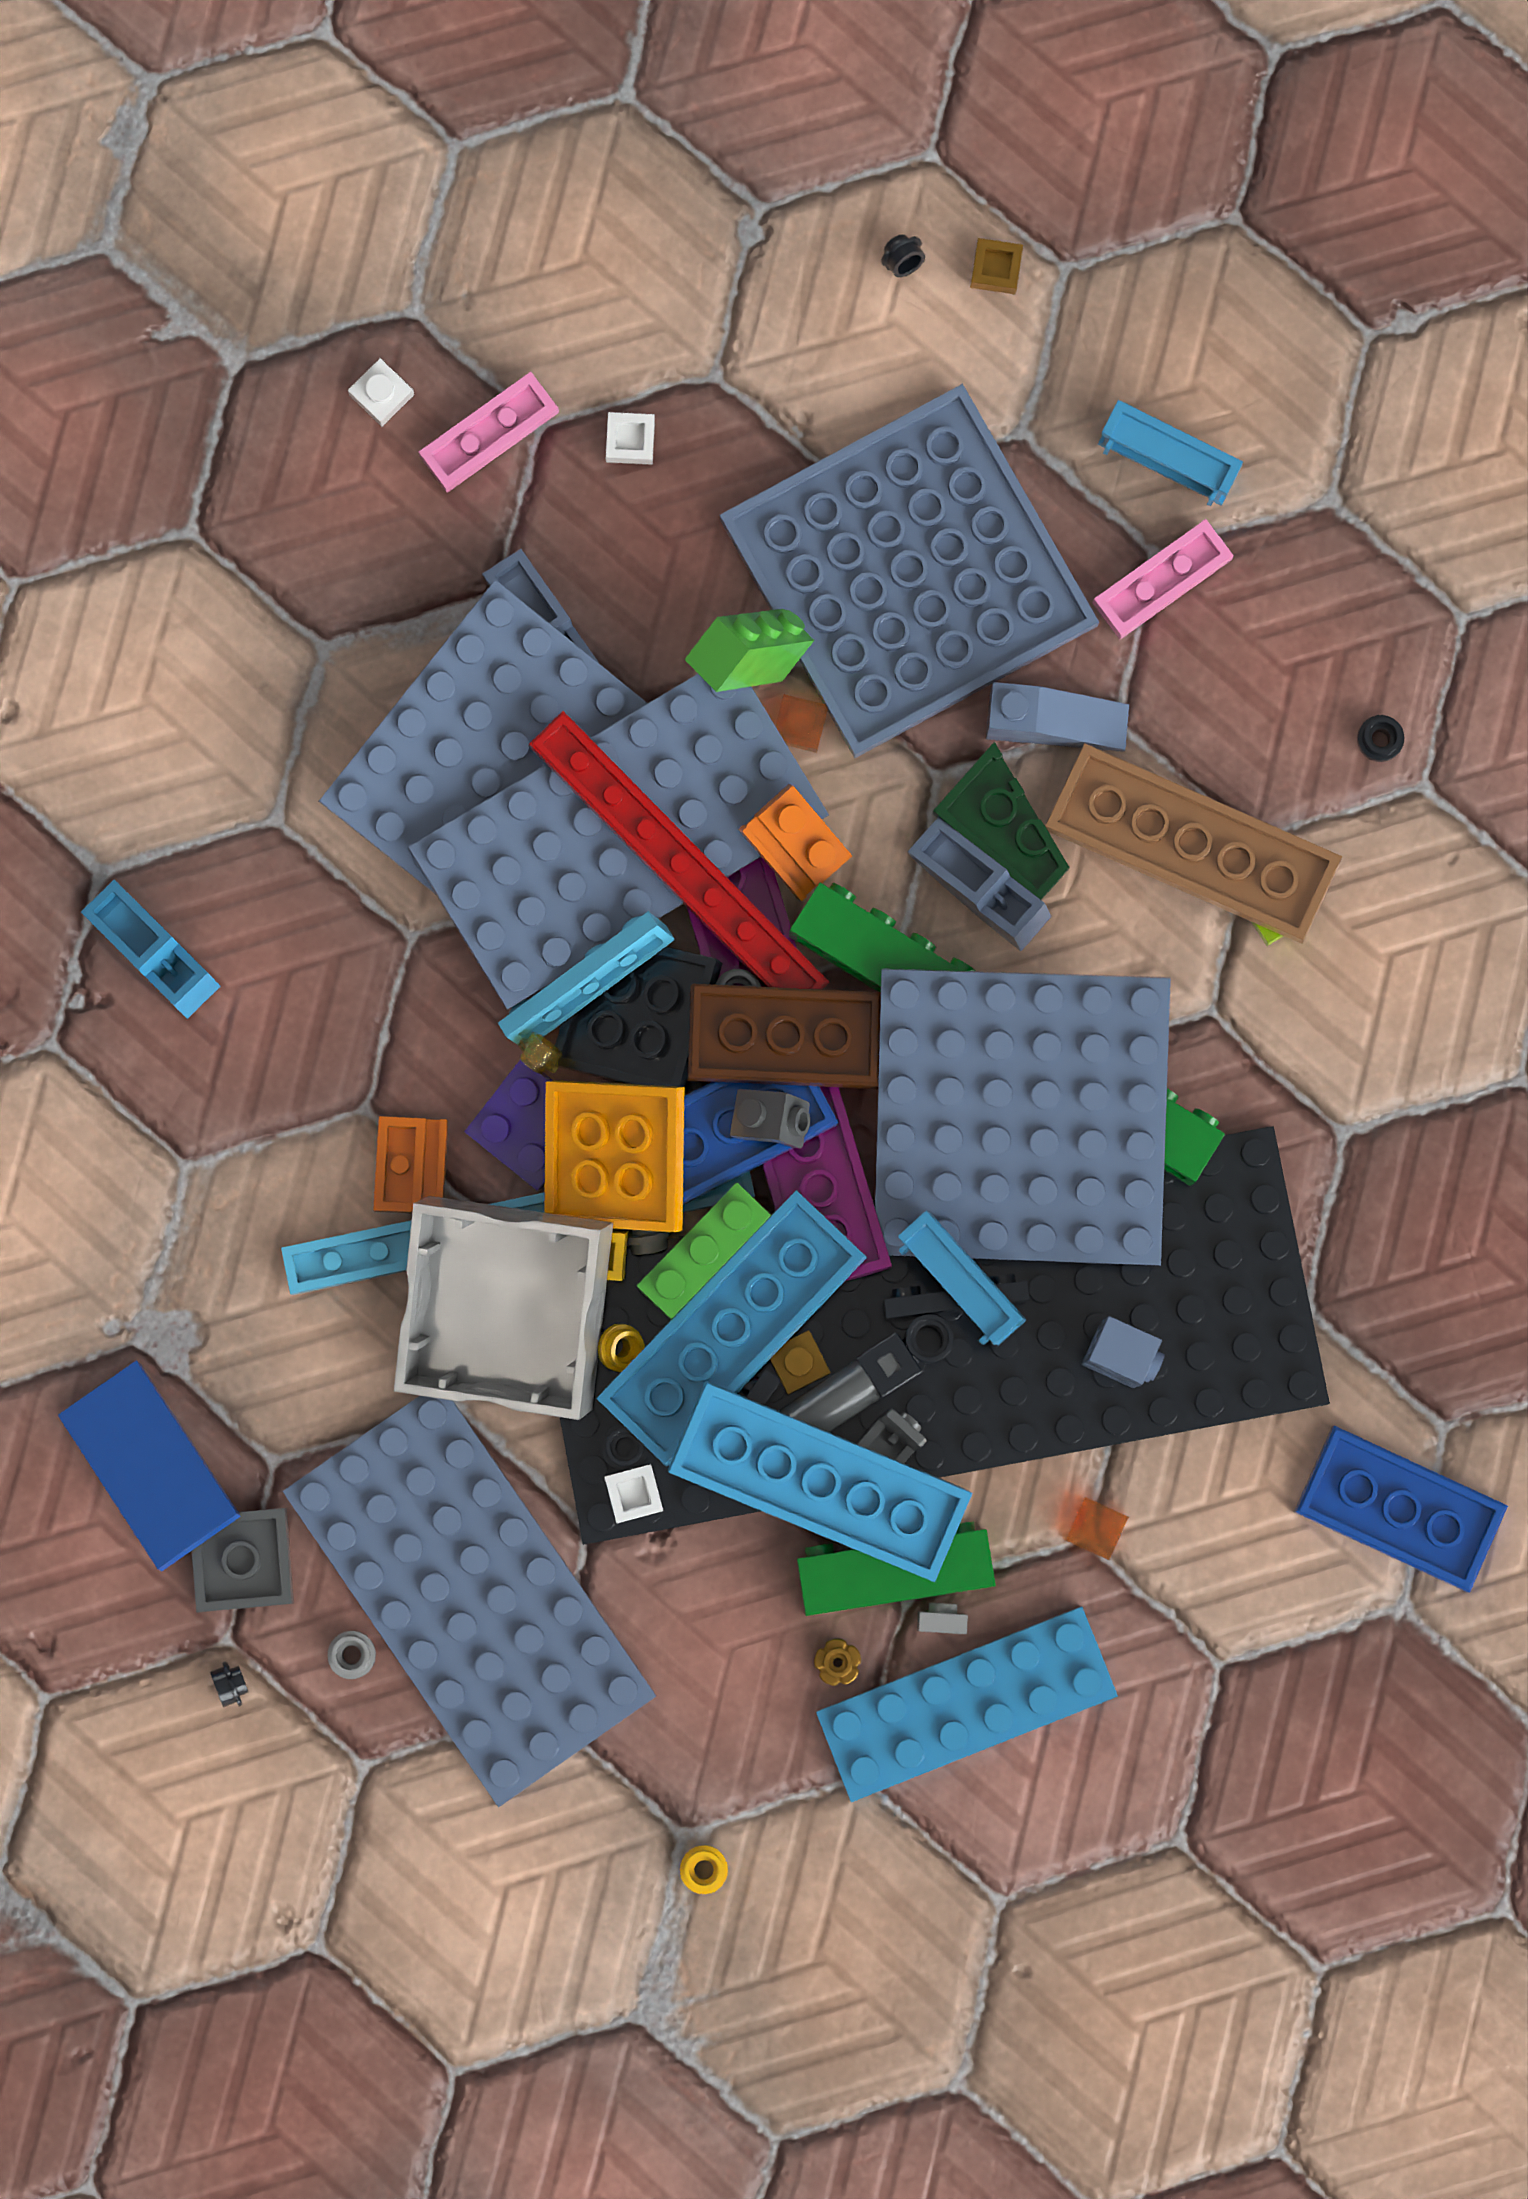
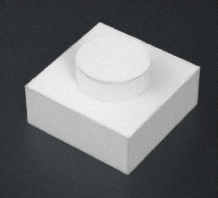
M381 358L348 389L349 396L381 427L414 396L413 389Z
M608 412L606 462L653 465L655 414Z
M651 1464L605 1476L616 1523L663 1511Z

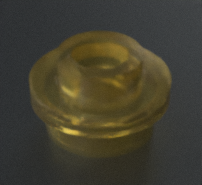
M532 1032L528 1039L522 1038L517 1044L523 1052L519 1057L520 1060L536 1073L542 1074L545 1069L555 1073L559 1068L557 1062L562 1057V1052L542 1035Z

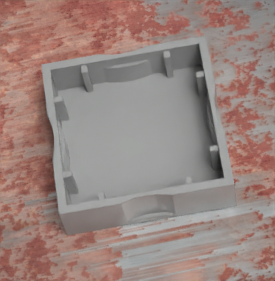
M428 1196L413 1203L406 1269L409 1286L408 1302L400 1326L394 1392L459 1402L467 1400L488 1401L506 1406L512 1410L580 1420L592 1411L599 1356L598 1343L601 1337L613 1223Z

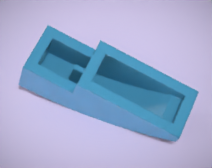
M115 879L81 911L187 1019L221 987Z

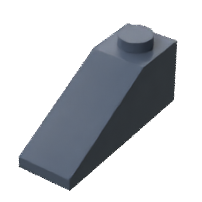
M993 682L989 696L986 739L1082 748L1085 743L1099 750L1125 752L1129 704L1041 686Z

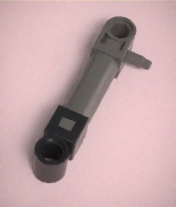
M923 1315L918 1317L907 1328L903 1340L898 1333H893L858 1356L855 1361L778 1411L830 1432L879 1399H883L917 1377L922 1372L918 1363L934 1364L941 1361L952 1348L953 1331L950 1325L939 1316ZM928 1326L940 1332L942 1344L938 1351L926 1353L917 1346L916 1333L920 1328Z

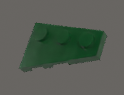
M994 741L937 805L932 814L936 818L939 817L1007 869L1011 878L1042 901L1068 872L1070 867L1044 823L1036 815L1024 795L1023 788L1017 778H1014Z

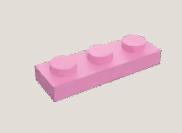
M529 372L420 450L419 456L448 493L559 413L558 407L533 373Z
M1205 519L1094 598L1093 605L1117 637L1122 639L1230 562L1234 555L1207 519Z

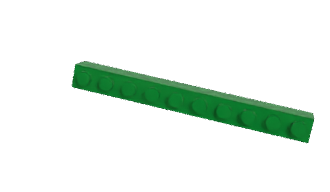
M821 882L818 884L789 931L791 939L877 992H881L883 968L976 971L957 958L953 957L950 962L934 953L937 947L923 936L913 932L909 938L893 928L896 921L881 910L873 907L870 912H867L854 904L856 896L836 883H832L830 887L825 886ZM1167 1088L1164 1170L1191 1186L1199 1178L1225 1133L1216 1128L1219 1121L1205 1111L1195 1108L1191 1113L1178 1105L1176 1101L1179 1097Z

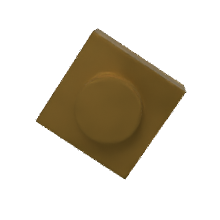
M978 238L970 288L1016 295L1023 245Z
M809 1330L788 1340L770 1358L788 1395L831 1373Z

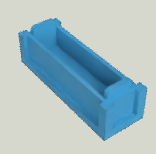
M1120 400L1117 401L1098 442V445L1105 448L1104 454L1108 455L1111 449L1209 498L1207 502L1209 506L1213 502L1222 506L1243 464V461Z
M925 1211L898 1235L899 1239L904 1243L898 1251L904 1255L910 1250L984 1332L985 1335L979 1339L981 1344L984 1345L990 1340L994 1345L997 1344L998 1346L1026 1321L1025 1317L930 1212Z

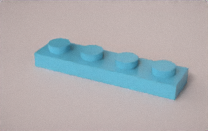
M649 911L642 916L634 917L624 924L621 932L606 943L591 948L585 954V958L532 998L523 1000L513 1006L509 1015L499 1021L498 1024L508 1039L527 1050L673 942L675 938L668 927Z

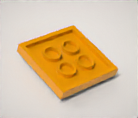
M547 1081L545 1095L544 1213L612 1222L613 1229L659 1232L682 1231L684 1087Z

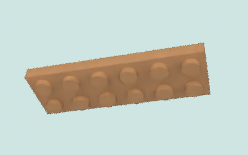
M1085 743L1045 825L1048 832L1301 944H1303L1342 860L1341 855Z

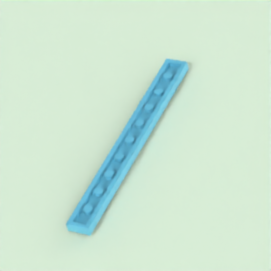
M750 1171L683 1205V1213L713 1207L736 1183L755 1198ZM545 1192L488 1205L544 1213ZM411 1221L282 1247L290 1294L296 1295L405 1272L407 1269Z

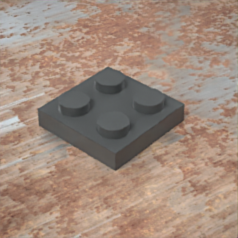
M287 1508L238 1512L241 1517L192 1550L196 1613L294 1604Z

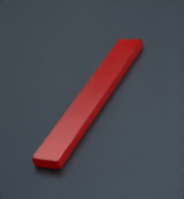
M564 711L529 743L528 746L765 987L822 990L829 983L811 962Z

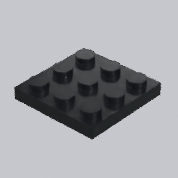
M669 947L663 948L561 1024L550 1064L623 1084L684 1087L685 1094L688 1083L691 984L715 985L723 963L715 958Z

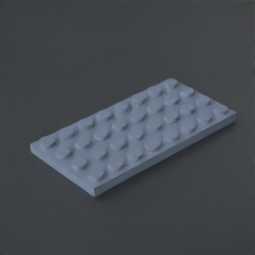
M697 674L590 738L726 877L761 857L738 829L742 825H746L754 817V814L788 784L793 785L821 819L829 815L752 687L716 692ZM547 764L408 847L506 1010L555 981L585 958V954L591 948L606 943L621 932L624 924L630 919L642 916L648 911L659 919L684 904Z
M418 1396L282 1491L498 1808L657 1696L454 1401Z

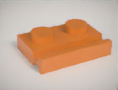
M788 784L754 814V817L746 825H742L738 829L800 901H803L807 897L806 895L817 887L820 882L823 883L852 857L851 853L791 784Z
M379 1116L374 1212L412 1214L413 1203L428 1196L444 1198L448 1120Z

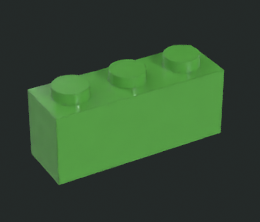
M786 609L721 616L714 620L684 660L716 692L777 683L785 679L814 642V639L804 630V622L796 614Z
M736 1183L637 1285L638 1290L671 1321L771 1217V1214Z

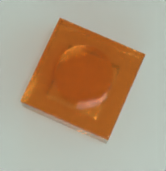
M783 694L775 726L787 746L817 753L828 708L822 703Z
M1084 1497L1064 1541L1103 1559L1110 1560L1129 1517Z

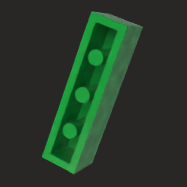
M974 1521L959 1524L935 1582L855 1549L834 1553L833 1543L806 1547V1557L797 1558L805 1616L996 1586L987 1529L976 1530Z

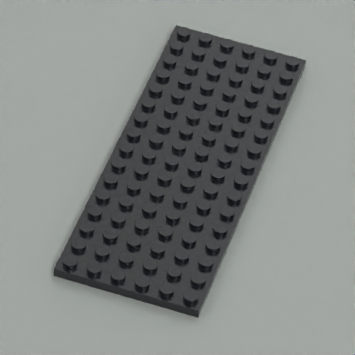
M1274 1126L1224 1135L1199 1178L1191 1186L1164 1170L1161 1265L972 1258L988 1277L1015 1274L1016 1282L1027 1281L1030 1300L1027 1303L1013 1304L1025 1317L1026 1321L998 1346L997 1344L994 1345L990 1340L983 1345L979 1342V1339L985 1335L984 1332L965 1311L934 1314L943 1318L953 1331V1345L950 1352L941 1361L934 1364L918 1363L922 1372L917 1377L865 1408L830 1431V1433L857 1443L881 1414L890 1409L895 1410L897 1413L904 1411L918 1422L921 1427L919 1433L927 1440L920 1449L913 1452L904 1464L942 1478L1329 1405L1330 1402ZM684 1236L667 1239L668 1247L652 1254L634 1255L631 1253L630 1246H627L624 1279L622 1281L607 1280L601 1335L612 1325H630L640 1333L646 1347L670 1322L638 1290L637 1285ZM889 1255L892 1264L891 1269L843 1282L790 1338L792 1339L809 1330L831 1373L789 1395L781 1382L765 1406L777 1411L855 1361L858 1356L893 1333H898L903 1340L907 1328L918 1317L885 1321L884 1299L893 1298V1289L920 1286L921 1294L940 1292V1283L916 1256ZM1110 1316L1162 1340L1158 1351L1165 1354L1154 1380L1144 1381L1143 1385L1131 1388L1081 1365L1100 1321ZM925 1326L917 1331L916 1344L922 1351L933 1353L940 1349L942 1337L937 1329ZM621 1339L618 1341L615 1348L616 1355L619 1354L623 1348V1343ZM598 1356L593 1410L580 1420L560 1417L583 1545L761 1512V1510L669 1473L667 1470L669 1465L665 1466L649 1450L646 1460L639 1467L652 1465L663 1511L616 1523L605 1476L624 1471L616 1470L608 1465L601 1452V1443L605 1433L611 1427L621 1422L596 1398L621 1372L605 1367ZM771 1360L755 1374L760 1378L764 1371L768 1370L779 1378ZM622 1438L616 1444L617 1453L624 1457L631 1455L635 1448L633 1441L629 1438Z

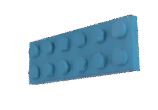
M796 1190L596 1399L665 1466H668L704 1382H710L737 1394L867 1257Z
M707 1381L704 1382L667 1469L673 1475L933 1582L936 1581L973 1494L971 1491Z
M1080 1606L818 1710L816 1714L851 1802H854L1118 1697L1084 1609Z

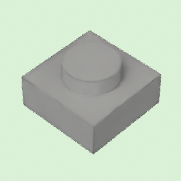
M929 1603L928 1612L918 1611L917 1631L967 1634L968 1615L957 1614L958 1604Z

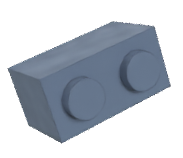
M1108 1316L1100 1321L1081 1365L1131 1388H1136L1143 1385L1144 1381L1149 1382L1155 1379L1165 1354L1158 1351L1162 1340Z

